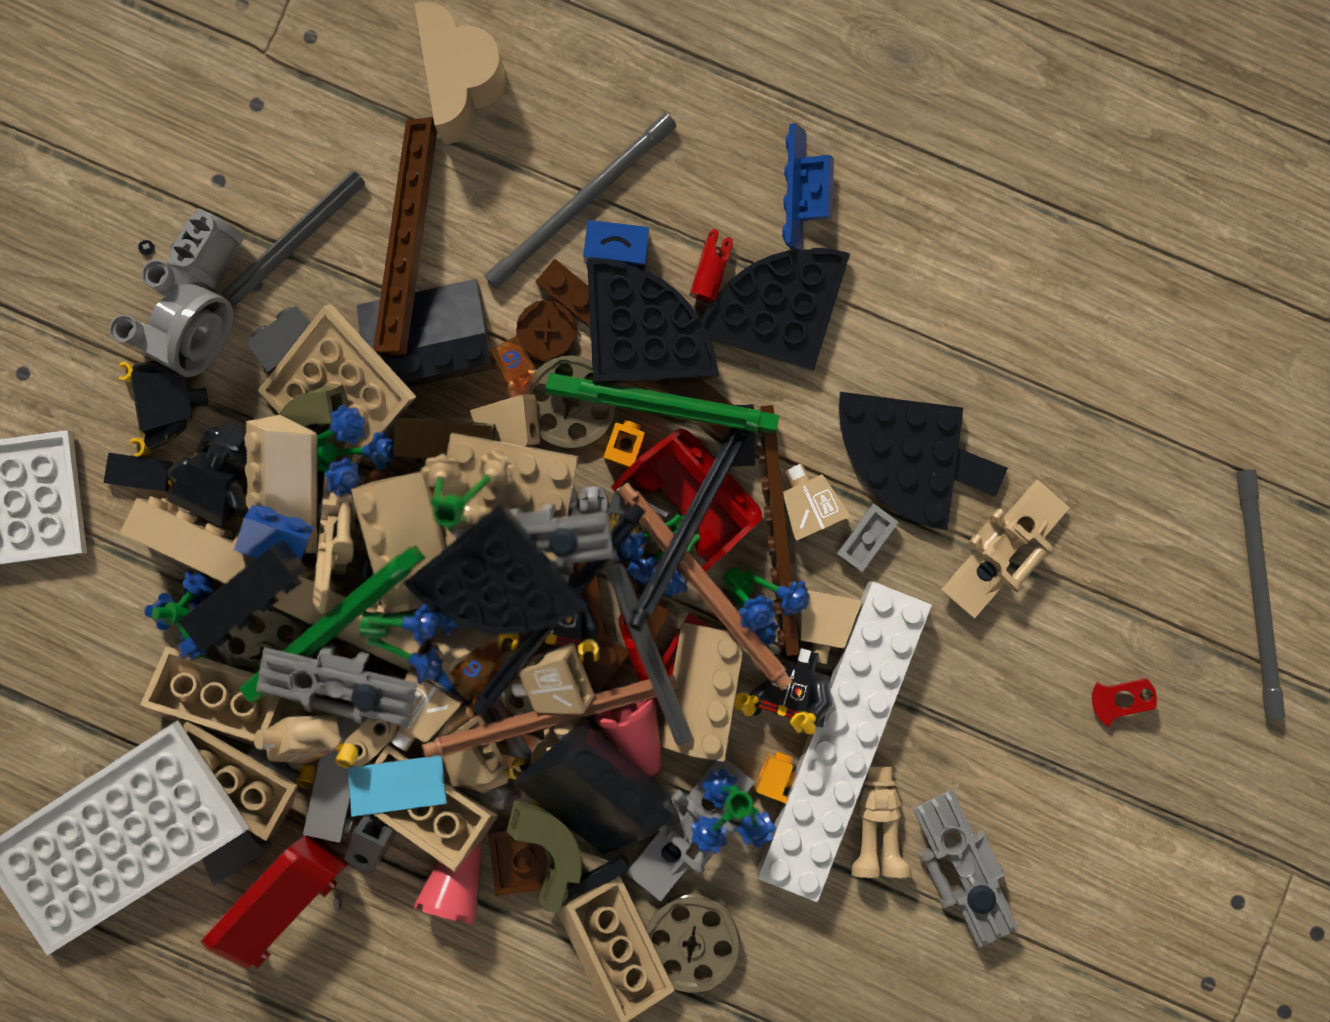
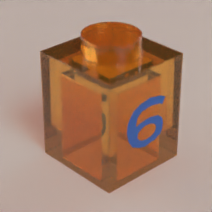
M518 336L490 349L494 362L508 388L513 385L519 388L533 380L531 376L535 373V367Z
M477 647L450 674L458 682L454 686L457 692L466 701L470 697L476 701L479 698L477 695L485 689L500 669Z

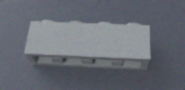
M329 713V716H337L339 736L342 738V743L362 725L355 723L353 718ZM365 717L364 720H363V723H364L369 717ZM354 745L358 750V756H361L363 752L361 746ZM334 750L319 759L303 835L340 843L347 838V835L353 833L356 816L351 814L348 768H343L335 762L339 752Z

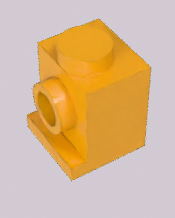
M624 420L623 425L616 422L603 457L604 460L629 468L637 460L645 438V432L640 431L641 425ZM624 439H629L632 442V446L628 450L620 447V443Z
M777 751L775 755L767 753L754 787L756 792L786 803L788 797L784 793V789L791 788L796 772L792 770L794 757L781 751Z

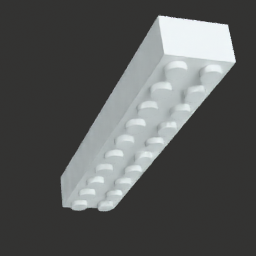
M867 582L845 648L841 649L830 677L833 705L825 714L823 728L816 726V731L808 735L794 770L796 775L793 784L786 791L787 802H782L774 822L776 829L774 832H771L773 840L766 843L756 869L758 879L818 902L932 604L876 582Z

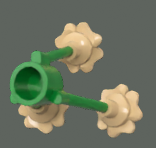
M493 451L483 455L480 458L481 467L479 469L482 479L461 498L456 495L441 497L442 491L447 487H456L458 484L457 479L462 476V471L457 467V460L454 458L448 459L444 454L439 455L437 458H428L425 463L426 466L422 468L421 472L427 479V485L429 487L435 486L434 497L430 500V505L434 507L433 517L439 525L447 527L449 531H453L455 527L460 531L468 530L483 518L488 511L479 504L478 499L473 497L487 484H494L502 489L506 484L511 485L513 483L512 474L515 470L506 456L497 455Z

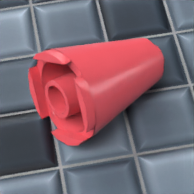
M655 698L596 714V717L594 716L596 724L615 748L651 778L658 774L663 762Z
M479 844L456 871L438 861L416 899L414 909H420L423 912L454 921L457 919L465 921V924L474 925L477 919L482 845Z

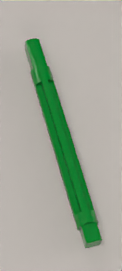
M549 373L545 388L546 394L754 432L761 431L776 434L779 422V415L761 412V410L610 383H593V380Z
M417 545L409 547L401 555L395 556L282 652L310 658L410 575L412 569L425 560L426 557ZM260 670L240 686V691L250 703L257 702L266 694L256 691Z

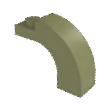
M344 385L324 386L302 394L291 400L279 415L314 432L317 424L332 423L331 413L338 411V407L344 405L348 408Z
M514 801L507 833L517 841L535 843L544 848L547 857V868L538 902L548 912L560 913L562 903H565L568 896L567 882H580L581 857L578 845L569 829L547 810L534 804Z

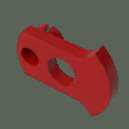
M1148 678L1111 686L1102 685L1097 681L1092 691L1093 709L1098 718L1110 727L1113 720L1118 717L1156 709V689ZM1144 689L1152 691L1148 700L1140 695ZM1120 691H1128L1133 695V703L1127 708L1119 707L1115 703V696Z

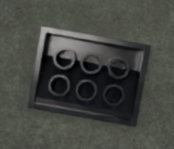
M477 279L415 292L406 355L379 356L408 388L496 369ZM380 300L357 305L360 336L372 349Z
M581 721L514 780L515 786L602 854L652 836L675 817L671 794L584 721Z

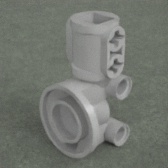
M197 208L195 213L187 220L173 244L166 263L161 260H151L143 267V282L165 296L153 309L149 325L147 326L129 315H119L110 324L109 333L111 337L122 345L163 364L185 377L196 376L205 371L224 349L233 325L231 303L210 290H215L218 283L223 279L240 248L239 245H241L245 236L218 217Z

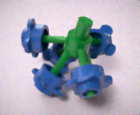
M189 569L185 573L186 579L182 582L185 587L183 589V598L178 603H175L171 600L170 594L161 593L155 603L145 607L144 614L156 622V627L159 630H167L170 625H177L180 630V638L183 640L178 645L181 651L179 657L182 659L189 658L192 661L201 659L208 650L206 649L202 652L177 621L190 612L188 604L195 608L213 593L215 587L209 575L199 570L195 572Z

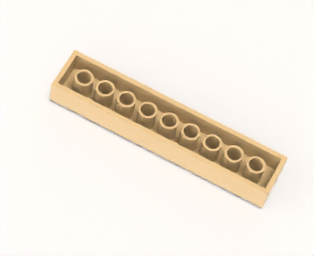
M150 496L149 500L136 498L120 531L121 534L224 583L256 559L234 551L238 538L233 537L235 531L225 526L220 527L210 523L206 524V519L191 512L178 510L179 506L167 501L165 498L158 499ZM305 565L308 570L298 577L302 583L287 595L283 590L275 595L279 601L273 606L314 625L353 591L348 592L344 590L346 584L329 578L324 614H319V611L313 606L316 570ZM373 604L366 611L384 612L382 605ZM363 614L336 635L408 671L416 668L408 664L409 661L380 647L367 645L368 638L359 636V627ZM390 626L388 637H381L382 641L410 654L415 652L422 656L430 646V638L421 646L418 644V641H415L413 632L404 630L403 627Z

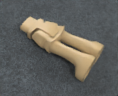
M870 766L867 772V780H864L863 783L866 787L863 789L859 803L862 807L859 814L862 818L861 852L859 858L852 864V876L860 878L880 876L877 857V822H883L881 874L892 878L911 877V866L901 858L899 852L898 826L899 818L901 817L899 811L901 803L896 788L891 787L896 786V781L892 780V767Z

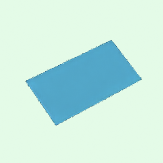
M439 755L427 759L423 757L348 768L352 816L446 804L442 757H439Z

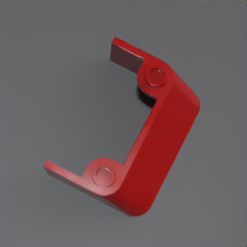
M679 428L640 456L611 488L616 491L631 480L638 490L645 493H654L660 489L678 510L685 515L715 458L691 432ZM729 473L699 526L701 540L695 544L697 554L706 561L701 567L705 572L762 520V511L758 504Z
M305 835L291 845L201 939L200 943L209 952L246 970L252 965L258 969L271 955L267 950L271 944L319 894L325 898L338 884L334 878L349 864L323 839Z

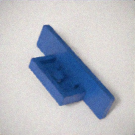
M797 123L789 124V134L786 135L785 139L788 151V164L785 165L784 169L787 181V194L783 198L786 224L782 228V237L785 245L796 251L802 250L803 221L832 219L834 158L831 155L806 157V131Z

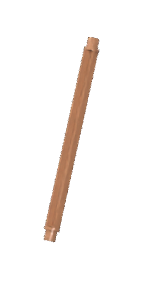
M626 483L617 491L623 498L624 505L630 509L636 503L646 511L639 522L646 528L650 536L665 553L674 534L638 491L635 492L630 484ZM686 551L678 566L679 571L693 588L699 592L703 600L742 647L747 650L751 658L771 682L774 681L781 690L785 689L793 682L786 674L785 667L769 648L763 644L755 631L751 632L748 627L743 628L740 625L741 616L691 554Z
M668 676L673 690L677 689L675 676ZM650 679L631 684L630 686L594 694V698L582 714L538 713L533 711L478 726L468 731L464 730L435 738V741L423 744L426 759L438 755L439 757H444L469 750L472 747L487 745L657 696Z

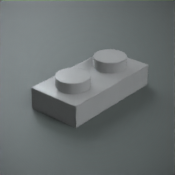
M872 504L836 554L858 571L863 572L899 522L881 508Z

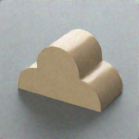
M433 2L414 3L434 125L444 145L456 143L465 138L473 128L476 118L475 109L492 105L503 94L506 86L505 68L498 46L488 32L475 26L457 27L452 15L441 5Z

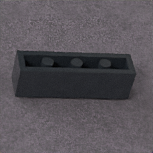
M281 540L177 622L202 652L212 644L218 649L233 637L229 631L234 627L241 631L256 619L252 613L257 609L264 613L279 600L275 595L283 590L287 595L302 582L298 577L308 569L287 543Z

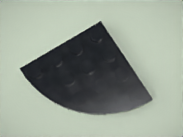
M826 248L787 250L753 263L734 276L718 293L716 301L712 300L701 319L708 337L712 341L813 372L850 253Z
M587 258L593 383L718 378L717 360L711 339L708 337L699 315L675 288L653 273L626 265L624 262Z
M840 392L838 414L842 439L847 456L865 486L883 504L909 520L930 528L947 531L963 407Z
M503 502L498 504L403 583L415 597L433 611L435 609L454 619V622L459 625L488 633L521 634L547 626L551 627L571 618L587 606Z

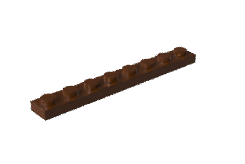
M433 117L406 120L373 345V350L379 356L406 355L437 138V129L434 125Z
M554 258L535 283L557 302L568 308L574 316L590 328L588 285ZM703 379L655 381L672 395L733 405ZM706 423L722 437H726L732 428Z
M773 405L761 406L759 409L761 412L774 414ZM757 431L756 433H761L763 444L757 446L759 464H765L766 476H761L762 494H768L769 506L764 507L765 525H771L772 537L767 538L769 556H774L775 568L770 569L771 583L779 587L785 586L789 588L792 585L777 435ZM781 598L774 599L775 618H781L782 630L777 631L778 649H784V654L787 656L799 655L796 616L793 614L785 616L783 609H781L783 600Z

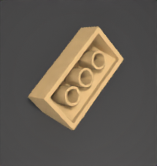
M282 415L246 421L244 442L247 448L245 474L248 484V494L246 495L248 511L252 504L255 506H267L280 515L289 518L297 517L304 520L308 525L314 526L305 553L317 552V433Z
M422 472L373 481L351 489L374 574L395 556L401 555L409 547L415 545L426 557L425 560L412 569L410 575L381 598L384 613L408 611L422 607L425 604L415 597L403 583L446 548L440 525L433 517L434 507L430 505V500L433 497L430 487L427 485L426 477Z
M682 622L673 671L677 682V689L674 692L692 734V739L689 742L678 745L665 718L661 747L693 757L724 762L743 653L742 645L729 630Z
M166 646L140 704L150 714L179 721L182 724L188 721L202 730L255 746L256 732L260 729H268L280 721L284 698L265 694L257 702L250 703L240 691V686L250 679L254 673L206 658L192 661L189 658L182 659L179 657L180 650Z
M187 721L183 729L249 826L247 830L265 841L280 829L290 811L298 785Z
M387 744L374 764L416 758L395 745ZM445 778L446 804L373 814L453 871H456L481 843L498 817L496 813L457 786L453 787Z
M620 875L573 900L569 897L565 903H562L558 915L610 1022H628L675 991Z

